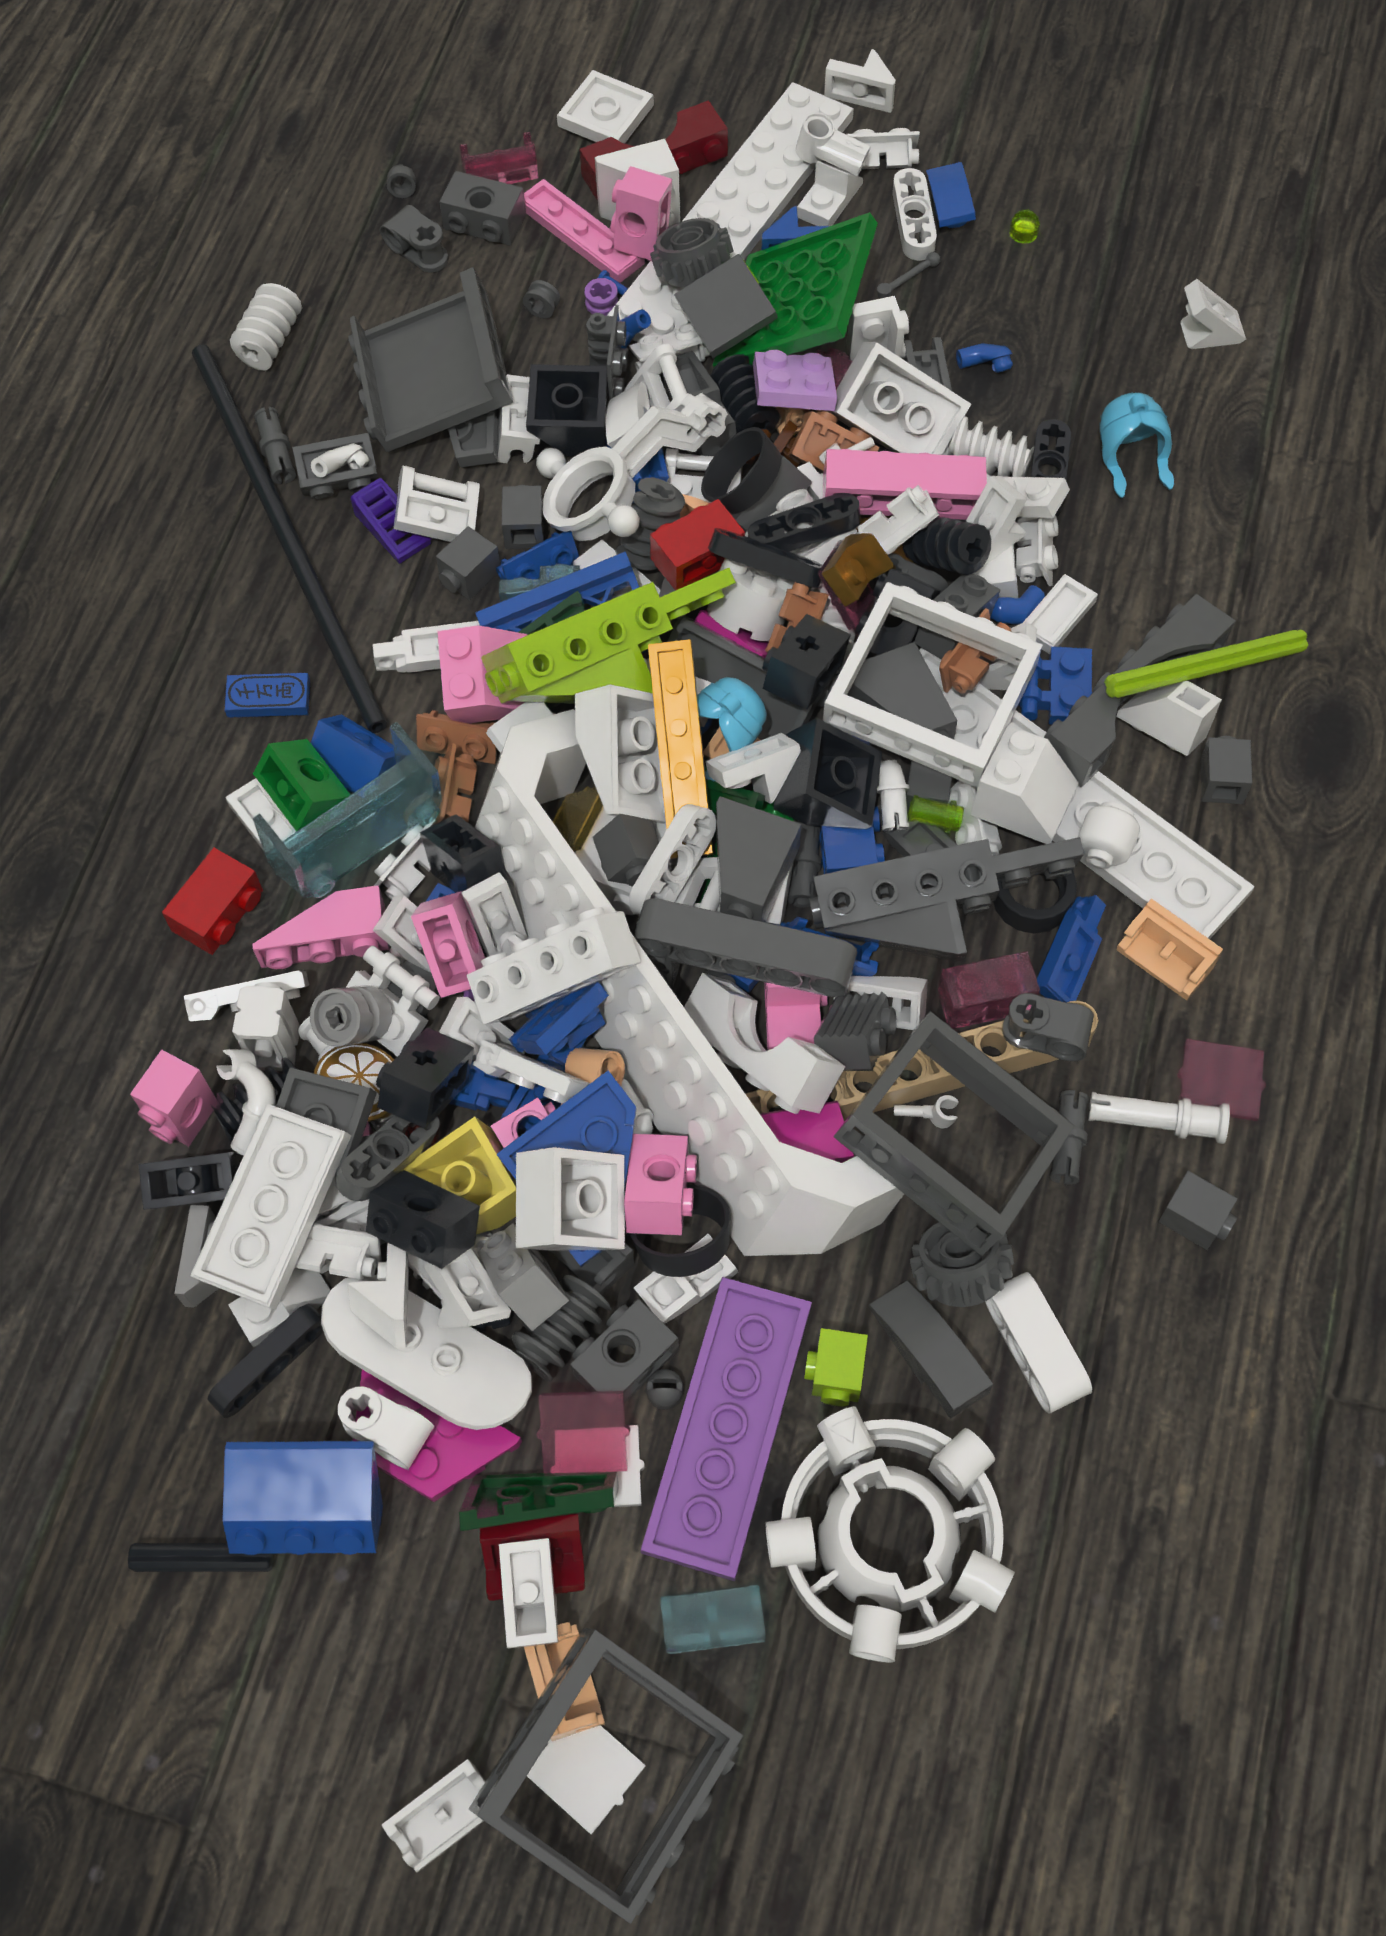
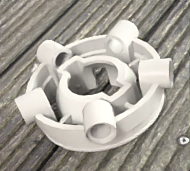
M856 1407L843 1409L821 1421L817 1427L824 1441L809 1453L793 1476L784 1500L781 1520L765 1522L771 1568L785 1566L798 1596L814 1616L834 1632L851 1640L849 1649L851 1655L872 1661L892 1663L895 1662L896 1649L913 1648L941 1639L961 1626L977 1610L979 1605L995 1613L1015 1572L1000 1564L1003 1550V1522L997 1496L984 1473L995 1462V1457L988 1446L967 1428L962 1429L951 1439L935 1429L911 1421L881 1419L863 1422ZM876 1447L902 1448L922 1454L932 1459L928 1470L958 1501L968 1494L974 1507H967L964 1510L954 1512L953 1506L943 1491L927 1477L902 1467L886 1466L882 1458L867 1463L864 1462L873 1459ZM828 1466L834 1477L851 1469L850 1472L841 1477L839 1486L827 1500L826 1505L828 1509L824 1520L819 1524L817 1533L818 1552L827 1575L821 1577L817 1583L810 1587L803 1572L814 1571L816 1551L810 1517L796 1518L799 1506L809 1486ZM873 1486L877 1489H898L910 1493L924 1504L930 1513L934 1530L932 1547L923 1560L928 1580L918 1586H912L905 1590L897 1573L879 1571L869 1566L860 1558L853 1547L850 1537L851 1516L861 1501L858 1495L859 1491L865 1493L868 1491V1488ZM978 1518L982 1534V1553L973 1550L949 1597L961 1605L945 1619L938 1622L933 1613V1607L929 1605L928 1600L933 1598L948 1583L952 1575L953 1560L955 1554L959 1552L961 1545L959 1523H968L970 1520ZM833 1584L848 1600L854 1603L858 1596H865L875 1600L880 1606L857 1605L851 1624L828 1609L817 1595L822 1591H826ZM918 1607L921 1617L925 1620L928 1627L914 1632L899 1634L902 1617L899 1612Z

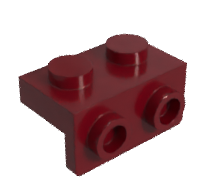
M578 1514L559 1515L480 1528V1543L486 1569V1594L488 1600H503L499 1544L546 1538L550 1540L555 1594L583 1591L585 1589L584 1553Z

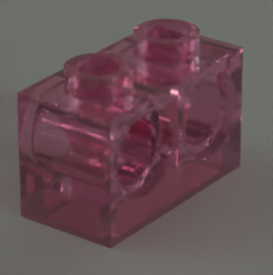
M1028 951L942 969L938 987V994L947 1024L952 1029L1003 1019L1009 1014L1012 1000L1018 995L1024 993L1039 995L1040 992ZM1028 1004L1026 1010H1030L1032 1005Z

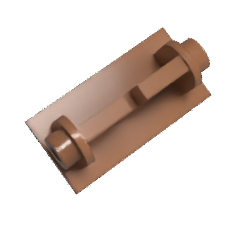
M794 582L792 589H787L786 596L778 615L789 621L787 628L780 624H775L765 652L768 653L773 646L778 648L788 627L791 625L796 627L806 614L821 620L829 595L809 591V587Z
M985 608L979 617L990 620L989 609ZM1002 622L995 625L1012 632L1010 627ZM959 642L953 650L945 653L940 662L939 671L944 692L948 693L952 686L956 691L963 694L967 690H973L989 669V663L980 659V656L991 661H995L997 657Z
M432 710L430 714H417V749L446 755L451 745L456 744L455 756L468 754L473 756L475 761L496 765L497 748L486 734L488 728L495 722L490 724L484 722L468 724L453 721L448 715L439 714L435 710Z
M456 744L451 745L444 757L438 756L433 768L432 780L437 781L436 793H431L426 807V817H433L435 819L431 826L455 814L469 822L472 799L459 796L457 792L468 795L473 793L477 765L474 763L475 759L471 755L461 754L458 757L455 756Z

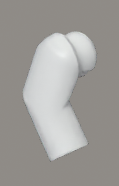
M352 443L329 450L316 457L311 462V469L317 477H325L346 464H349L352 470L364 468L369 462V457L362 451L363 447Z

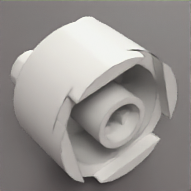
M725 558L719 572L730 568L736 583L722 589L725 597L708 604V614L729 631L738 634L741 627L752 632L750 639L769 641L775 624L784 626L786 622L785 619L778 615L784 602L787 589H792L794 582Z

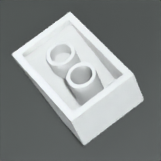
M863 342L836 390L837 402L835 411L827 412L836 416L840 422L848 427H855L868 433L874 442L892 452L942 455L971 403L879 343Z
M611 684L576 693V738L606 814L611 816L625 814L650 819L651 822L666 824L653 693Z

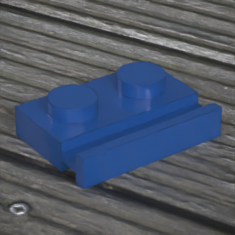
M596 982L550 1002L534 1014L508 1040L519 1053L525 1050L527 1054L552 1055L566 1045L569 1040L567 1035L577 1025L586 1024L600 1011L598 1005L609 995L601 984Z

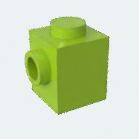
M821 1328L818 1351H808L804 1377L806 1380L813 1381V1396H820L821 1402L832 1406H848L849 1401H859L868 1335Z

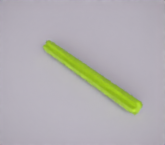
M1304 630L1287 631L1108 675L1104 682L1107 687L1106 694L1111 698H1120L1303 652L1309 645L1306 640L1307 633Z

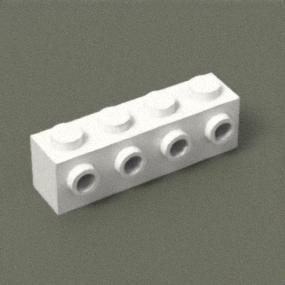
M603 907L585 911L577 915L579 923L573 926L570 923L553 926L544 931L545 939L538 941V938L527 939L512 946L514 953L508 956L506 952L481 960L483 967L467 974V978L483 1025L512 1020L641 963L624 911L604 913Z

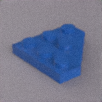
M606 1071L498 1152L497 1156L516 1180V1153L557 1147L624 1155L625 1196L636 1106L612 1074ZM603 1250L568 1251L580 1267H582Z

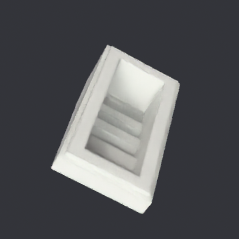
M851 976L847 993L855 991L862 996L864 992L867 994L874 992L877 995L883 992L887 997H893L892 1006H889V1008H894L896 1028L914 1030L925 1017L928 979ZM904 999L911 1000L910 1007H903Z

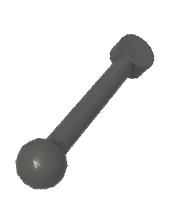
M931 252L927 255L925 261L891 283L879 284L877 296L880 299L891 297L892 290L927 267L937 266L940 262L939 254Z

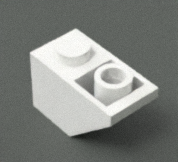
M1183 681L1137 693L1118 710L1116 717L1129 723L1136 730L1143 731L1163 742L1170 749L1188 756L1207 737L1222 699L1189 681Z

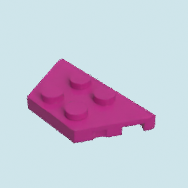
M362 1369L360 1387L370 1388L396 1404L416 1411L434 1425L433 1430L408 1470L391 1463L375 1452L378 1469L432 1502L451 1492L455 1485L462 1480L471 1479L485 1470L487 1464L508 1451L513 1452L522 1443L521 1437L500 1425L495 1428L480 1430L455 1425ZM368 1406L363 1411H356V1422L361 1416L370 1418L371 1412Z

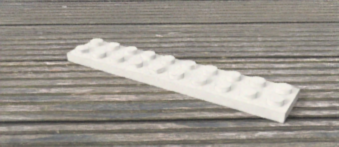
M792 82L682 221L707 218L718 223L720 228L726 227L734 252L730 253V257L732 258L740 254L741 258L745 260L762 238V233L772 225L816 168V163L805 162L797 155L795 149L804 118L813 112L826 114L834 122L835 129L843 133L853 120L854 108ZM652 261L648 263L616 304L619 305L620 320L641 309L650 315V326L638 332L633 338L637 342L644 336L652 334L661 336L674 332L680 325L691 324L674 296L675 293L685 287L671 285L664 281L663 276L657 277ZM614 307L607 316L614 315Z
M920 648V653L958 720L954 740L979 749L1002 699L979 682L973 690H967L964 694L956 691L953 686L948 693L944 692L939 671L941 659ZM1015 710L1009 725L1044 738L1046 734L1044 730ZM1099 771L1082 788L1077 786L1053 839L1054 842L1078 838L1088 811L1093 807L1101 806L1104 802H1116L1130 808L1134 813V818L1139 823L1140 832L1128 861L1120 865H1111L1108 869L1097 868L1086 861V855H1083L1080 861L1144 909L1150 899H1153L1208 939H1211L1243 904L1255 887Z

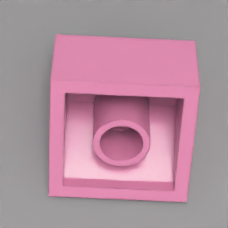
M479 625L437 631L444 711L451 720L468 724L499 720L524 703L520 701L500 703L498 696H494L487 686L485 679L487 671L481 656L523 638L527 634Z

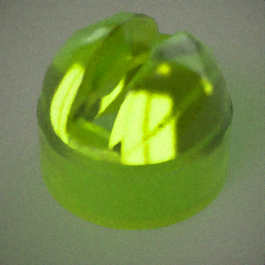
M1029 209L1017 212L1010 224L1009 233L1011 238L1019 243L1033 242L1039 234V217Z

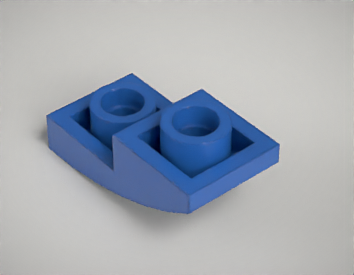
M962 162L926 170L928 186L933 198L934 211L939 227L957 228L966 224L967 221L976 220L972 197Z

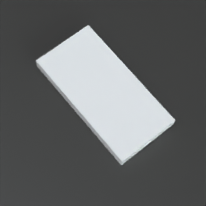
M267 1104L190 1277L276 1310L351 1135L340 1129Z

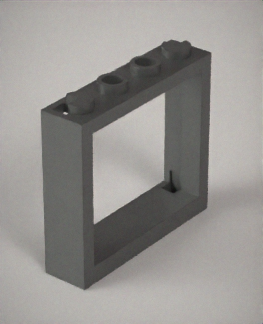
M930 1011L908 1036L833 1137L982 1256L1004 1236L1071 1133L1074 1125ZM919 1049L1041 1146L998 1212L873 1113L876 1106ZM854 1127L858 1128V1129H859L861 1132H863L865 1135L862 1136L860 1133H858V1132H857L855 1129H853V1128H854ZM979 1225V1226H980L981 1228H983L986 1232L983 1233V1232H982L980 1229H978L976 1226Z
M584 1627L468 1810L631 1924L635 1916L640 1915L647 1902L652 1904L657 1891L654 1884L665 1867L671 1868L680 1857L685 1846V1840L682 1838L692 1821H699L708 1810L713 1798V1794L710 1791L720 1774L726 1775L735 1763L732 1759L739 1749L737 1746L743 1735L597 1630ZM600 1659L607 1662L709 1735L615 1892L503 1814Z

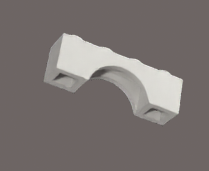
M702 973L684 1008L710 1045L719 1050V1058L729 1066L737 1069L742 1068L748 1074L745 1079L755 1087L764 1091L770 1090L776 1095L774 1102L781 1108L794 1114H798L800 1110L819 1114L845 1066L816 1044L787 1037L778 1046L766 1051L759 1041L755 1026L758 1001L733 982Z

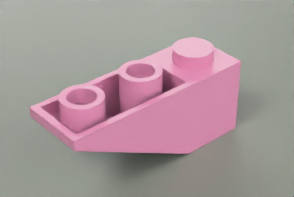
M379 885L335 891L253 943V951L261 968L285 969L294 963L308 961L327 963L333 961L336 957L350 955L363 957L364 953L371 946L377 947L380 951L389 950V944L373 931L385 912V904Z

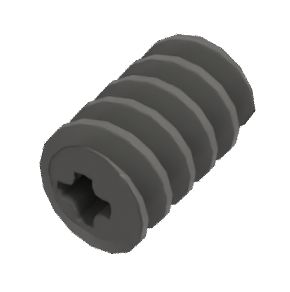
M655 477L644 478L639 481L638 487L641 491L635 493L633 500L636 505L631 506L636 510L640 518L639 527L631 536L620 537L622 545H619L615 551L616 555L626 552L631 566L643 570L657 569L650 559V534L655 532L661 525L680 519V512L685 505L684 496L676 487Z
M565 1275L561 1280L562 1287L569 1301L533 1331L524 1323L529 1335L515 1332L511 1337L517 1349L516 1354L536 1374L548 1382L553 1380L546 1367L549 1363L560 1368L565 1366L559 1351L564 1349L574 1353L577 1349L571 1337L573 1335L584 1339L590 1337L584 1322L587 1320L596 1325L602 1323L596 1311L597 1307L612 1311L609 1303L597 1290L583 1280L571 1275Z

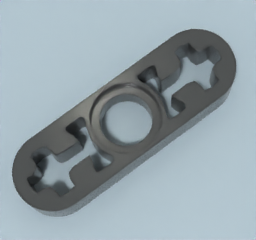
M397 1116L392 1117L343 1160L336 1176V1186L339 1192L353 1201L368 1200L371 1191L399 1174L431 1145L439 1128L438 1116L426 1129L419 1127L413 1131L409 1139L405 1135L409 1126L415 1127L416 1124ZM383 1144L390 1145L399 1152L400 1157L396 1159L385 1158L378 1152L377 1146ZM367 1165L371 1168L367 1179L362 1177L356 1180L352 1177V1175L355 1177L359 1176L366 1170Z

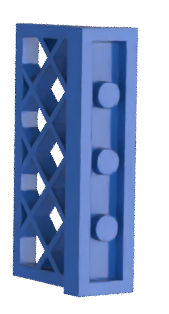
M623 552L475 613L480 626L519 632L576 591L581 594L584 604L597 606L611 600L615 591L628 586L635 590L639 588V584L626 552Z

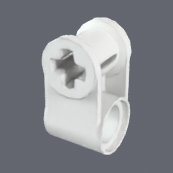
M364 1386L354 1387L346 1391L338 1403V1415L346 1433L357 1441H374L376 1453L403 1469L408 1470L434 1428V1425L421 1414L406 1406L396 1404ZM368 1406L371 1412L370 1418L361 1416L356 1422L352 1412L355 1409L363 1411Z

